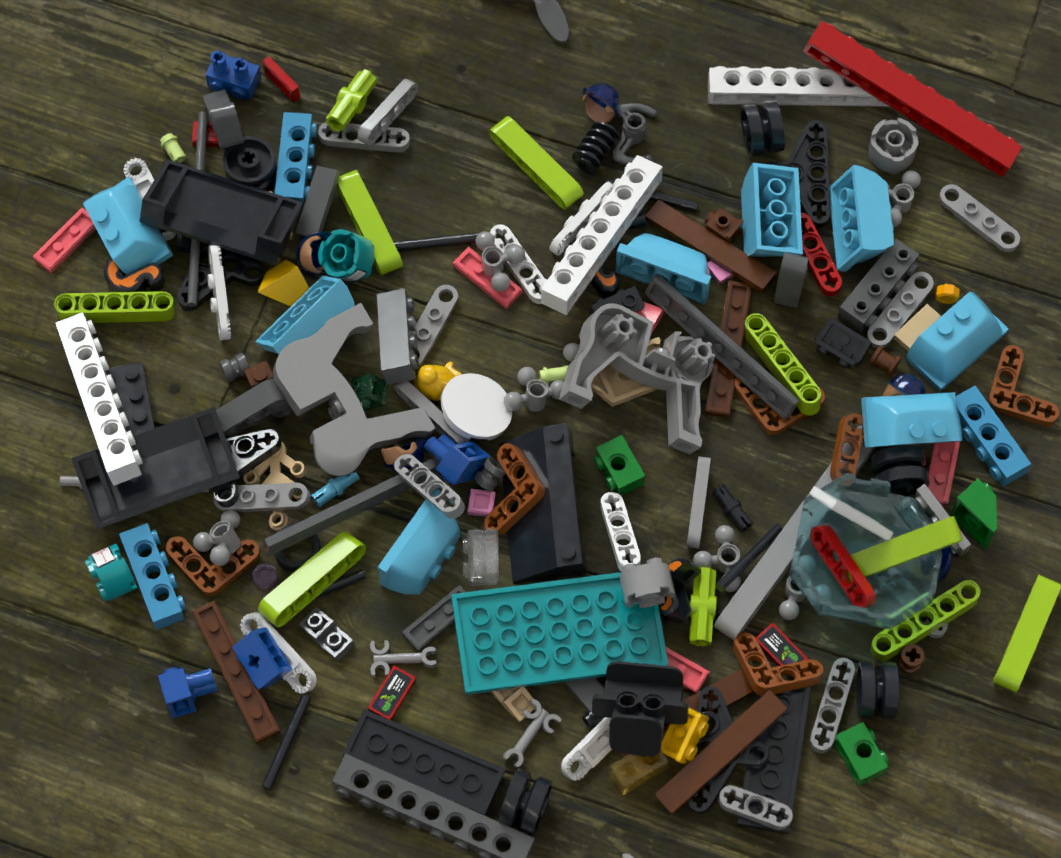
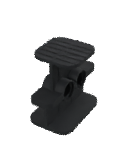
M616 661L611 662L607 666L604 693L593 696L592 713L598 717L611 718L609 723V745L616 753L650 757L660 753L664 723L684 725L688 720V705L685 702H681L683 698V673L680 669L672 666Z

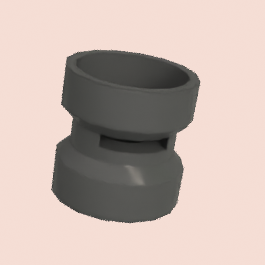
M243 353L235 355L231 360L224 359L219 361L228 384L234 382L240 376L245 377L244 370L249 368Z
M488 457L483 463L484 468L478 470L473 478L481 487L493 492L497 487L498 479L504 478L506 472L499 461Z

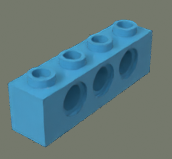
M284 112L275 194L303 202L301 207L303 209L310 186H307L308 179H312L313 166L309 165L310 158H314L315 144L311 143L312 137L317 135V123H313L312 114ZM297 138L303 139L301 141H294ZM294 159H301L299 162H292ZM292 180H299L297 183H289Z
M973 386L955 396L962 435L966 441H971L978 458L982 462L985 461L990 468L989 472L995 481H999L1002 487L1026 474L1031 466L1030 461L978 388ZM968 415H975L978 420H971ZM982 434L990 435L992 440L984 439ZM995 454L1004 455L1006 460L998 459Z
M146 523L120 533V538L155 629L158 630L184 620L182 611L186 610L182 596L176 597L174 589L178 586L173 573L168 575L165 567L169 566L164 551L159 553L156 546L161 544L156 530L150 531L149 525ZM145 550L152 551L148 557L140 556ZM153 572L160 573V576L156 579L148 578ZM159 595H169L167 600L157 601Z

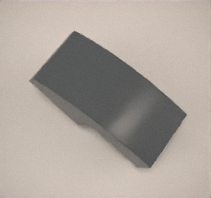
M317 607L299 623L303 631L337 662L355 645L353 639L340 630L334 621Z

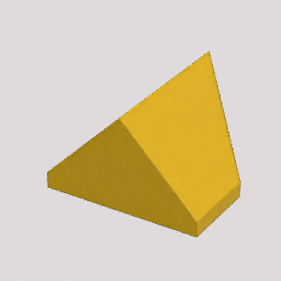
M285 260L266 272L258 293L291 307L309 287L299 268Z

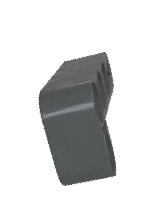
M226 90L202 95L220 148L224 149L244 143L234 103L230 102Z
M784 252L774 298L775 304L797 309L808 268V257Z
M269 379L223 405L216 411L227 439L237 435L270 414L276 418H281L290 414L293 409L286 401L274 379Z

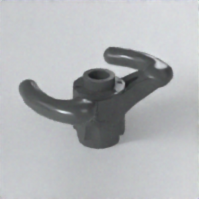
M628 103L618 107L616 113L623 122L622 139L612 152L613 159L616 162L627 165L636 158L627 157L625 154L633 144H639L644 140L646 119L639 113H643L651 118L657 116V111L647 105ZM651 155L641 156L649 161H652Z

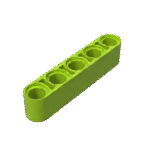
M506 116L488 131L491 139L562 209L566 210L584 195L581 186L511 117Z
M354 170L341 175L336 188L359 235L364 236L374 245L373 263L379 275L382 276L403 267L399 252L358 171Z
M168 292L65 293L57 296L54 302L60 321L82 312L86 320H92L93 323L163 322L173 319L176 314L173 297ZM163 304H168V305H169V306H168L167 308H165V309H160V308H159V307H160L161 305H163ZM114 305H120L118 309L111 310V307ZM138 305H145L142 309H135ZM71 306V309L62 311L64 307ZM89 306H96L93 310H86Z
M758 313L749 315L745 320V338L776 380L800 400L797 407L803 414L814 415L819 412L821 408L820 388L767 319ZM771 345V346H774V347L767 348V347H765V346ZM812 398L814 401H807L805 399Z
M952 516L851 554V557L866 578L961 542L963 538L955 517ZM847 571V577L849 581L852 582V576L850 572Z
M348 531L341 532L260 602L258 611L276 627L285 625L356 564L365 554L366 546Z
M1041 575L1037 576L993 683L1017 693L1060 592V583Z
M971 580L963 581L878 633L872 641V656L878 661H887L902 652L907 645L915 644L967 612L977 604L980 596L979 585ZM968 590L973 593L974 598L966 599L962 596L961 592ZM947 603L952 606L953 610L945 612L940 608V605ZM926 616L931 619L932 623L930 625H923L920 623L919 618ZM904 629L911 636L909 638H901L897 632ZM878 643H886L890 649L882 652L877 649L876 645Z

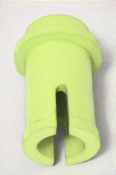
M172 133L163 136L160 140L161 148L167 151L171 160L177 163L185 161L187 156L178 144L177 136H173Z
M568 365L551 369L543 367V370H539V380L544 381L548 386L556 380L564 381Z

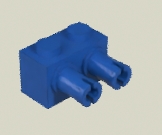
M217 50L211 54V63L205 77L207 86L217 92L225 89L226 93L231 94L237 99L244 98L251 101L260 82L261 73L258 65L249 63L245 59L242 60V58L227 56L224 52L220 53Z
M445 434L438 439L431 437L424 446L426 450L439 460L436 470L442 474L443 480L454 485L474 480L473 476L478 470H482L485 460L491 457L475 442L470 441L456 444Z
M174 667L158 675L172 719L196 712L194 703L196 697L217 691L211 668L188 675V673L184 672L183 668L178 669Z

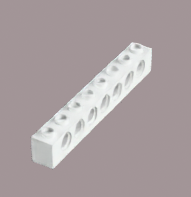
M724 66L709 68L708 104L761 105L763 102L775 100L778 105L888 106L831 69L815 67L809 69H796L794 67L785 69H773L771 67L726 68ZM728 83H735L736 85H735V86H732V85H729ZM752 83H757L759 86H754ZM776 83H780V84H782L783 86H777V85H775V84H776ZM798 84H805L806 86H805V87H802V86H799ZM822 84H827L830 87H824Z
M639 155L636 156L632 163L629 162L626 165L621 179H616L610 194L603 197L598 211H594L591 214L585 229L581 228L578 232L575 243L567 247L562 261L557 262L553 267L552 275L548 280L545 279L539 289L542 304L565 315L569 313L661 183L662 166Z
M82 312L56 322L100 454L113 486L142 475L139 465L143 464L138 450L133 451L132 446L136 445L131 430L126 431L125 427L129 426V422L125 413H120L119 408L123 406L118 393L113 394L112 389H115L116 386L111 374H106V371L110 369L105 356L100 357L99 353L103 349L99 339L93 338V334L97 332L92 320L87 321Z

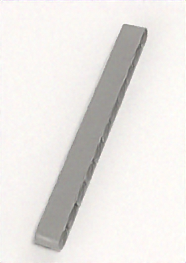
M863 441L861 443L856 475L876 449V447L865 448V442ZM846 442L842 450L845 455L850 456L852 454V446ZM830 464L815 486L839 499L841 497L840 492H845L850 483L844 485L834 483L830 476ZM840 469L839 473L842 474V478L847 477V473ZM810 493L807 495L714 624V628L732 640L736 639L737 635L744 631L810 540L811 529L821 525L829 514V507L812 497ZM808 511L812 512L811 516H808Z

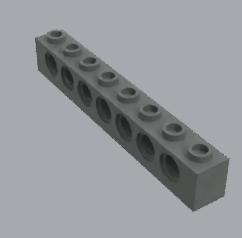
M345 754L332 780L333 788L336 789L335 792L340 796L357 798L359 803L367 808L373 809V807H377L383 810L382 813L391 819L399 817L405 820L406 824L416 830L423 828L430 831L429 834L438 840L443 841L445 838L454 842L453 845L460 850L467 851L470 849L477 852L479 858H529L535 845V838L348 754ZM359 779H365L369 782L365 788H357L355 786ZM387 789L392 792V795L388 799H382L378 796L379 792ZM406 800H412L416 805L414 808L407 810L402 807V803ZM431 810L439 813V817L435 820H428L425 815ZM453 821H459L463 824V827L458 831H453L449 828V824ZM476 832H483L487 835L486 839L481 842L475 841L472 836ZM501 842H506L511 848L507 852H500L496 849V846Z

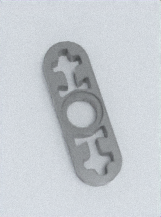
M732 785L724 787L720 792L719 804L728 812L777 830L786 829L792 821V811L785 804ZM730 793H734L735 799L741 802L743 797H746L743 810L740 809L741 803L737 801L728 804L727 798L724 795L729 796ZM753 801L760 802L763 806V811L760 814H752L748 809L749 803ZM768 806L772 807L770 812L773 814H778L779 811L784 812V817L787 820L783 819L779 823L776 821L777 817L769 814L768 819L764 818Z

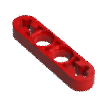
M801 212V224L805 223V234L802 235V256L809 258L807 265L820 291L826 296H835L840 292L842 279L809 215ZM806 240H813L817 243V247L808 249L804 246V242ZM819 259L824 260L827 263V267L818 269L815 267L814 262ZM828 273H829V275H828L829 281H830L831 283H835L834 288H832L830 285L826 286V283H827V277H826V275H827Z
M828 524L813 527L810 531L812 544L852 604L857 609L873 606L876 601L873 588L832 527ZM834 551H836L838 555V562L834 558ZM847 571H849L852 576V582H850L847 577Z

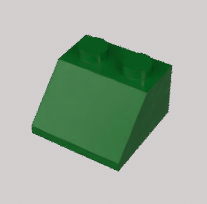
M977 479L957 497L950 516H954L956 522L984 549L990 546L997 530L996 495L989 484Z

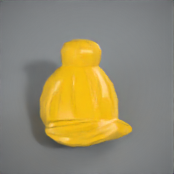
M448 362L445 367L424 365L419 369L418 375L414 379V387L428 400L440 402L442 391L447 383L454 377L461 375V373L452 367L453 362Z

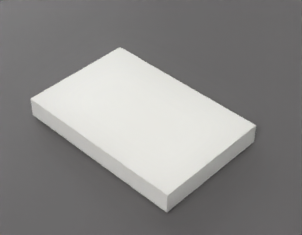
M816 486L811 490L810 494L812 497L833 511L885 540H890L892 537V531L869 516Z

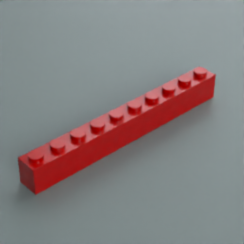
M821 21L802 51L1001 177L1009 170L1022 148L1013 138L1006 137L997 131L994 126L979 120L972 112L965 111L957 106L953 100L946 99L938 94L934 88L925 86L917 81L913 75L906 74L898 69L894 63L882 59L876 52L863 47L854 38L844 35L832 24Z

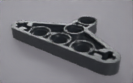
M814 120L807 124L787 162H766L764 164L798 168L800 173V209L803 213L809 215L815 228L820 229L828 224L830 218L828 145L826 125L821 121ZM813 129H817L819 133L818 141H814ZM812 149H819L823 152V155L816 158L810 154V151ZM813 170H820L824 176L816 179L811 175V172ZM821 191L825 197L821 200L814 199L812 192ZM817 207H821L820 215L822 220H817Z
M204 242L200 247L199 274L204 275L205 280L198 284V291L200 293L197 296V306L189 307L184 297L188 298L189 272L178 292L179 306L185 311H194L213 296V289H209L207 275L211 274L210 263L202 261V257L209 254L210 244ZM220 248L221 255L219 257L222 256L225 286L231 281L251 287L262 283L264 275L262 267L258 263L242 258L239 253ZM228 262H234L237 264V268L233 271H226L224 265ZM249 270H257L259 276L255 279H249L246 277V273Z
M272 429L227 438L240 478L278 452L282 445L278 433ZM268 439H272L270 445H266L268 443ZM256 441L259 442L258 445H259V447H260L261 450H258V447H257V445H256V443H255ZM242 444H252L251 448L248 451H239V448ZM238 479L213 487L214 497L221 507H231L237 502L239 496ZM226 490L232 491L231 497L225 500L220 499L222 492Z
M708 686L700 692L698 712L707 717L714 718L716 725L713 730L707 731L703 737H700L696 746V756L700 754L699 748L703 743H712L733 723L722 693L713 686ZM712 692L718 698L717 701L715 700L712 703L713 711L718 710V715L713 712H703V709L709 710V702L705 700V697H709ZM758 741L751 743L703 787L710 786L709 792L705 789L703 790V797L708 800L707 803H703L702 807L698 808V804L694 800L700 797L699 791L689 800L690 807L697 813L708 812L737 766L759 767L765 765L770 757L768 748ZM755 747H760L764 750V757L760 761H754L750 757V753Z

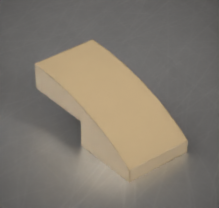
M524 687L491 691L495 698L518 722L525 718L522 715L524 710L531 713L535 709L529 703L533 697Z

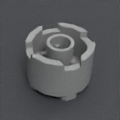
M901 118L888 121L884 119L879 122L871 135L868 151L869 160L877 168L892 175L905 170L912 164L917 151L918 137L916 135V128L910 122Z
M661 558L649 559L646 561L647 564L637 566V564L632 563L622 567L619 579L626 607L632 608V604L638 603L640 608L652 607L665 603L664 597L666 596L670 598L675 597L669 565L662 563Z

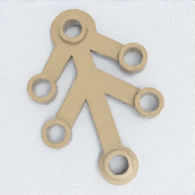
M282 442L278 452L256 466L254 470L246 473L243 476V480L247 485L259 484L260 477L270 466V475L262 484L295 483L281 473V463L288 467L296 478L304 477L307 473V468L302 462L294 461L287 455L286 446ZM302 466L301 471L295 473L296 468ZM255 475L254 480L249 482V478ZM296 490V492L294 491V494L292 493V495L296 500L299 501L302 498V495L297 496L298 490ZM284 510L273 511L269 518V525L275 532L291 524V519L284 513ZM281 517V521L275 524V521Z

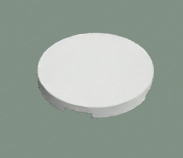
M467 373L454 377L447 383L440 397L443 410L442 415L446 423L456 433L468 439L471 437L487 440L497 438L508 427L512 418V411L508 410L504 405V397L507 394L504 389L492 379L479 374Z

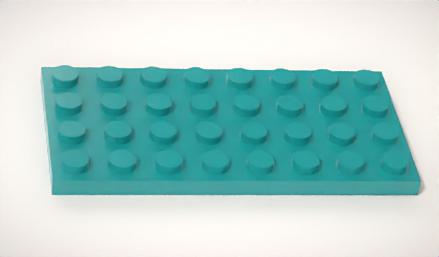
M622 572L451 594L465 695L606 676L607 666L611 662L616 661L668 666L659 607L656 605L640 608L639 603L632 604V608L626 607L619 575Z

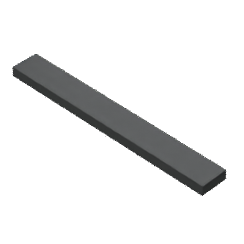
M659 274L654 276L644 294L694 339L701 338L702 342H711L713 345L711 350L715 354V358L784 420L788 419L800 400Z
M436 457L422 463L436 476L441 474L436 470L439 465V460ZM399 475L390 478L265 538L263 551L269 557L412 487ZM423 475L419 477L416 481V484H421L427 480V476Z

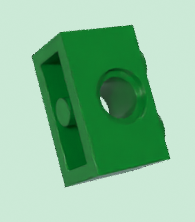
M622 435L596 447L593 460L599 471L603 470L606 475L605 482L611 492L615 491V493L622 496L645 484V474ZM620 464L624 469L614 470L612 466Z
M864 722L837 734L834 739V744L857 787L884 775L889 764L884 751H879L875 744L876 737L871 728H866ZM864 749L869 753V757L861 758L856 751Z

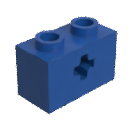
M267 627L252 630L232 647L238 661L243 664L250 675L251 682L256 685L258 690L273 686L293 670Z

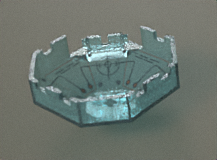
M845 473L821 488L824 492L869 516L892 531L893 535L890 539L932 524V521L914 498L889 493L891 484L888 481L871 478V481L857 479L856 475ZM811 495L804 498L790 577L818 615L892 629L932 604L942 557L941 549L866 577L875 592L876 601L873 606L868 608L854 606L812 544L810 539L811 529L822 524L830 525L850 555L888 540L833 511ZM834 551V558L838 562V555L836 551Z

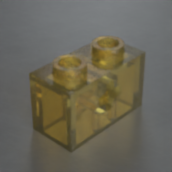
M662 750L659 754L652 757L630 754L610 766V775L622 795H625L667 771L669 762Z

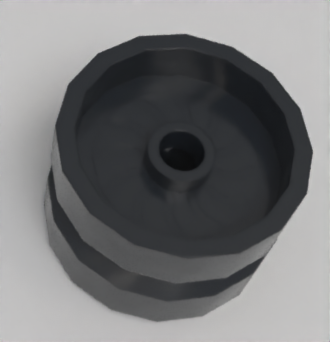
M775 100L763 102L760 106V111L755 104L742 106L740 121L748 155L750 157L763 155L765 147L770 153L784 151V126L777 102Z
M246 136L243 137L244 143L225 149L222 160L227 179L265 191L272 189L276 183L277 167L274 151L268 142L259 137Z
M915 445L893 446L880 450L871 456V469L874 475H877L874 478L875 493L878 496L886 498L907 497L915 495L917 489L924 484L929 487V474L923 468L926 465V457L921 447Z
M859 661L856 676V707L858 717L873 718L878 707V713L881 718L895 719L899 701L897 663L882 662L878 668L877 675L876 666L873 662Z
M518 768L507 791L499 823L512 827L517 823L522 813L520 821L521 831L534 835L546 812L553 780L540 776L535 780L530 790L531 772Z

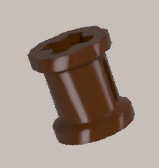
M880 345L873 354L869 364L880 367L887 372L888 376H892L902 358L891 355Z
M910 644L902 650L898 663L903 672L913 674L920 669L921 663L924 660L923 649L918 645ZM908 656H913L914 662H910V658Z

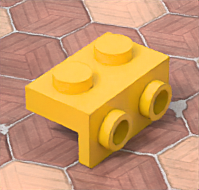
M688 707L687 723L684 725L670 724L662 741L660 752L674 758L679 763L688 764L696 756V746L700 737H703L707 732L709 717Z

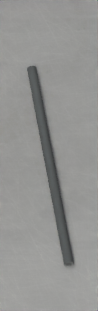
M199 112L195 168L205 171L207 112ZM191 239L187 300L189 307L197 306L201 241Z

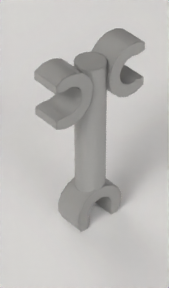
M388 640L384 641L385 646L382 650L375 648V641L370 643V650L374 660L370 668L372 678H376L375 672L378 668H383L385 670V677H387L390 672L388 664L423 663L428 668L436 667L435 660L429 661L426 658L430 654H436V648L427 647L422 653L388 654L390 650Z
M535 699L529 701L535 707V712L533 714L526 710L522 712L526 719H533V721L514 749H509L503 754L502 759L507 760L511 754L517 757V761L514 764L515 768L523 763V752L542 726L544 732L552 734L554 730L548 726V721L552 719L556 723L561 722V718L558 715H549Z

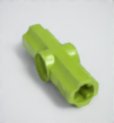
M366 69L359 71L350 85L342 87L339 91L336 104L326 117V124L336 132L344 130L353 116L361 114L368 95L377 84V78L371 71Z
M701 567V573L694 579L693 595L691 594L690 599L692 611L689 616L691 617L689 639L690 644L704 647L712 643L713 619H715L716 570Z

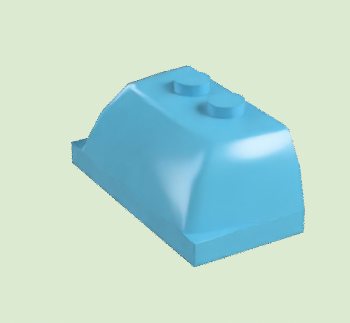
M753 163L746 174L741 189L744 253L747 256L754 257L784 256V252L802 256L798 168Z
M853 165L829 187L837 270L846 272L854 264L865 262L881 254L894 245V227L891 219V204L887 182L876 173L862 166Z
M127 177L113 187L95 194L83 203L111 258L126 275L151 262L161 264L173 256L160 229L139 222L143 197L130 177Z
M646 233L635 237L628 245L620 243L616 256V273L646 284H650L652 278L659 274L685 298L703 305L706 304L709 296L711 276L704 254Z
M322 275L255 343L261 349L279 355L288 344L312 336L325 325L328 319L355 306L347 286L341 279Z
M969 292L918 336L908 351L905 360L937 391L941 392L1005 336L1009 328L992 314L987 305L974 292Z
M955 392L861 398L865 448L963 441L961 422L956 408Z
M435 489L432 492L431 497H437L442 492L438 489ZM425 500L379 564L380 584L389 590L402 594H421L430 580H435L438 577L444 560H449L456 550L455 545L461 537V531L456 519L445 517Z

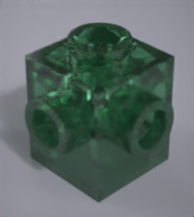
M372 373L363 374V376L352 379L350 386L358 397L364 411H370L373 408L385 405L389 388L385 380Z

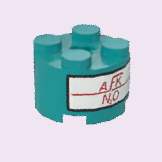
M339 229L332 231V235L320 244L318 252L320 265L324 267L328 275L345 281L353 282L367 278L372 272L371 268L374 262L373 243L364 236L347 230Z
M117 544L108 546L88 556L89 559L85 560V564L93 579L97 577L99 579L95 585L104 602L107 600L112 601L137 589L134 578L125 559L121 556Z

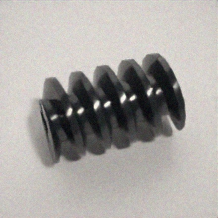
M594 122L591 129L582 139V143L578 145L577 151L572 154L575 165L583 172L595 175V168L601 166L600 161H604L606 159L605 154L611 151L609 146L613 147L615 145L614 139H619L618 131L605 122Z

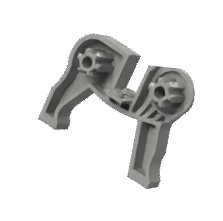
M362 303L328 319L325 325L312 336L288 344L280 352L273 369V378L276 385L297 416L330 400L328 412L333 421L314 430L310 436V443H313L315 460L319 467L326 473L334 476H344L355 471L367 452L374 448L397 444L413 437L427 438L436 429L423 407L367 419L352 387L332 365L348 337L354 334H365L370 331L373 325Z
M610 303L601 306L585 320L581 328L580 347L576 357L567 367L559 400L580 409L592 400L591 383L593 378L610 364L625 376L641 384L666 391L668 446L689 455L702 445V438L699 432V418L701 414L700 386L713 369L715 354L711 350L713 347L712 343L709 341L707 343L702 342L701 338L694 339L693 337L680 336L682 332L675 331L665 339L663 348L653 349L646 355L654 322L619 304Z

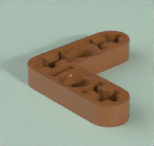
M1010 345L1005 347L1000 356L988 404L995 412L1041 426H1052L1059 416L1058 407L1052 402L1014 391L1024 354L1018 346ZM1010 353L1015 355L1012 367L1007 366ZM1004 373L1012 377V382L1004 384L1000 381L999 376ZM998 396L1003 397L1001 404L997 403ZM1011 399H1014L1012 408H1009ZM1025 402L1029 405L1030 410L1028 412H1021L1018 410L1017 404ZM1035 406H1037V413L1036 415H1033ZM1045 410H1049V411H1050V417H1049V418H1045V417H1044V416H1045V414H1044Z
M736 377L735 393L765 433L778 435L809 416L800 411L799 415L790 416L784 420L767 403L765 408L756 409L752 402L761 398L750 388L749 390L752 395L749 397L750 392L746 387L741 388L742 381ZM820 388L822 407L825 400V394L823 390ZM769 417L772 421H778L777 427L774 425L769 426Z
M852 413L846 415L839 422L830 469L831 479L838 485L852 482L856 475L862 441L865 442L864 427L851 430L848 422L852 421L853 425L862 426L863 416ZM845 442L852 446V454L850 456L843 453L842 446ZM843 469V472L847 473V477L842 478L839 470Z
M506 443L499 448L497 459L516 489L486 516L484 521L485 529L497 536L505 534L543 498L545 493L543 483L521 449L510 443ZM509 453H510L511 458H512L515 462H512V461L508 460V459H509ZM524 467V476L518 479L517 472L520 468ZM518 501V509L516 512L511 513V505Z
M173 537L166 544L169 558L198 590L208 597L219 594L254 565L260 557L259 546L255 541H242L240 547L230 554L228 563L231 562L236 565V570L231 574L223 572V566L214 564L210 567L183 537ZM173 546H182L186 557L183 559L178 551L174 552ZM253 548V555L247 554L244 556V549L251 550ZM236 555L238 556L239 559H240V558L242 559V563H243L242 565H240V562H239L238 559L235 557ZM191 561H198L201 564L197 572L187 570V565ZM204 573L210 582L214 581V588L206 587L205 581L202 578Z
M746 632L739 633L736 639H734L733 652L752 689L758 695L763 696L769 690L774 694L813 686L822 679L824 669L822 664L816 660H804L771 668L757 639L752 634ZM757 661L761 666L752 667L748 662ZM788 674L793 676L794 680L786 681L781 676Z

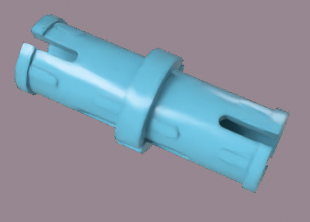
M356 472L338 476L335 479L331 478L328 480V484L312 494L311 498L314 503L317 502L316 506L321 508L336 495L338 497L341 496L343 490L360 480Z

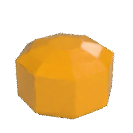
M952 284L937 286L935 299L944 304L956 303L959 299L960 289Z

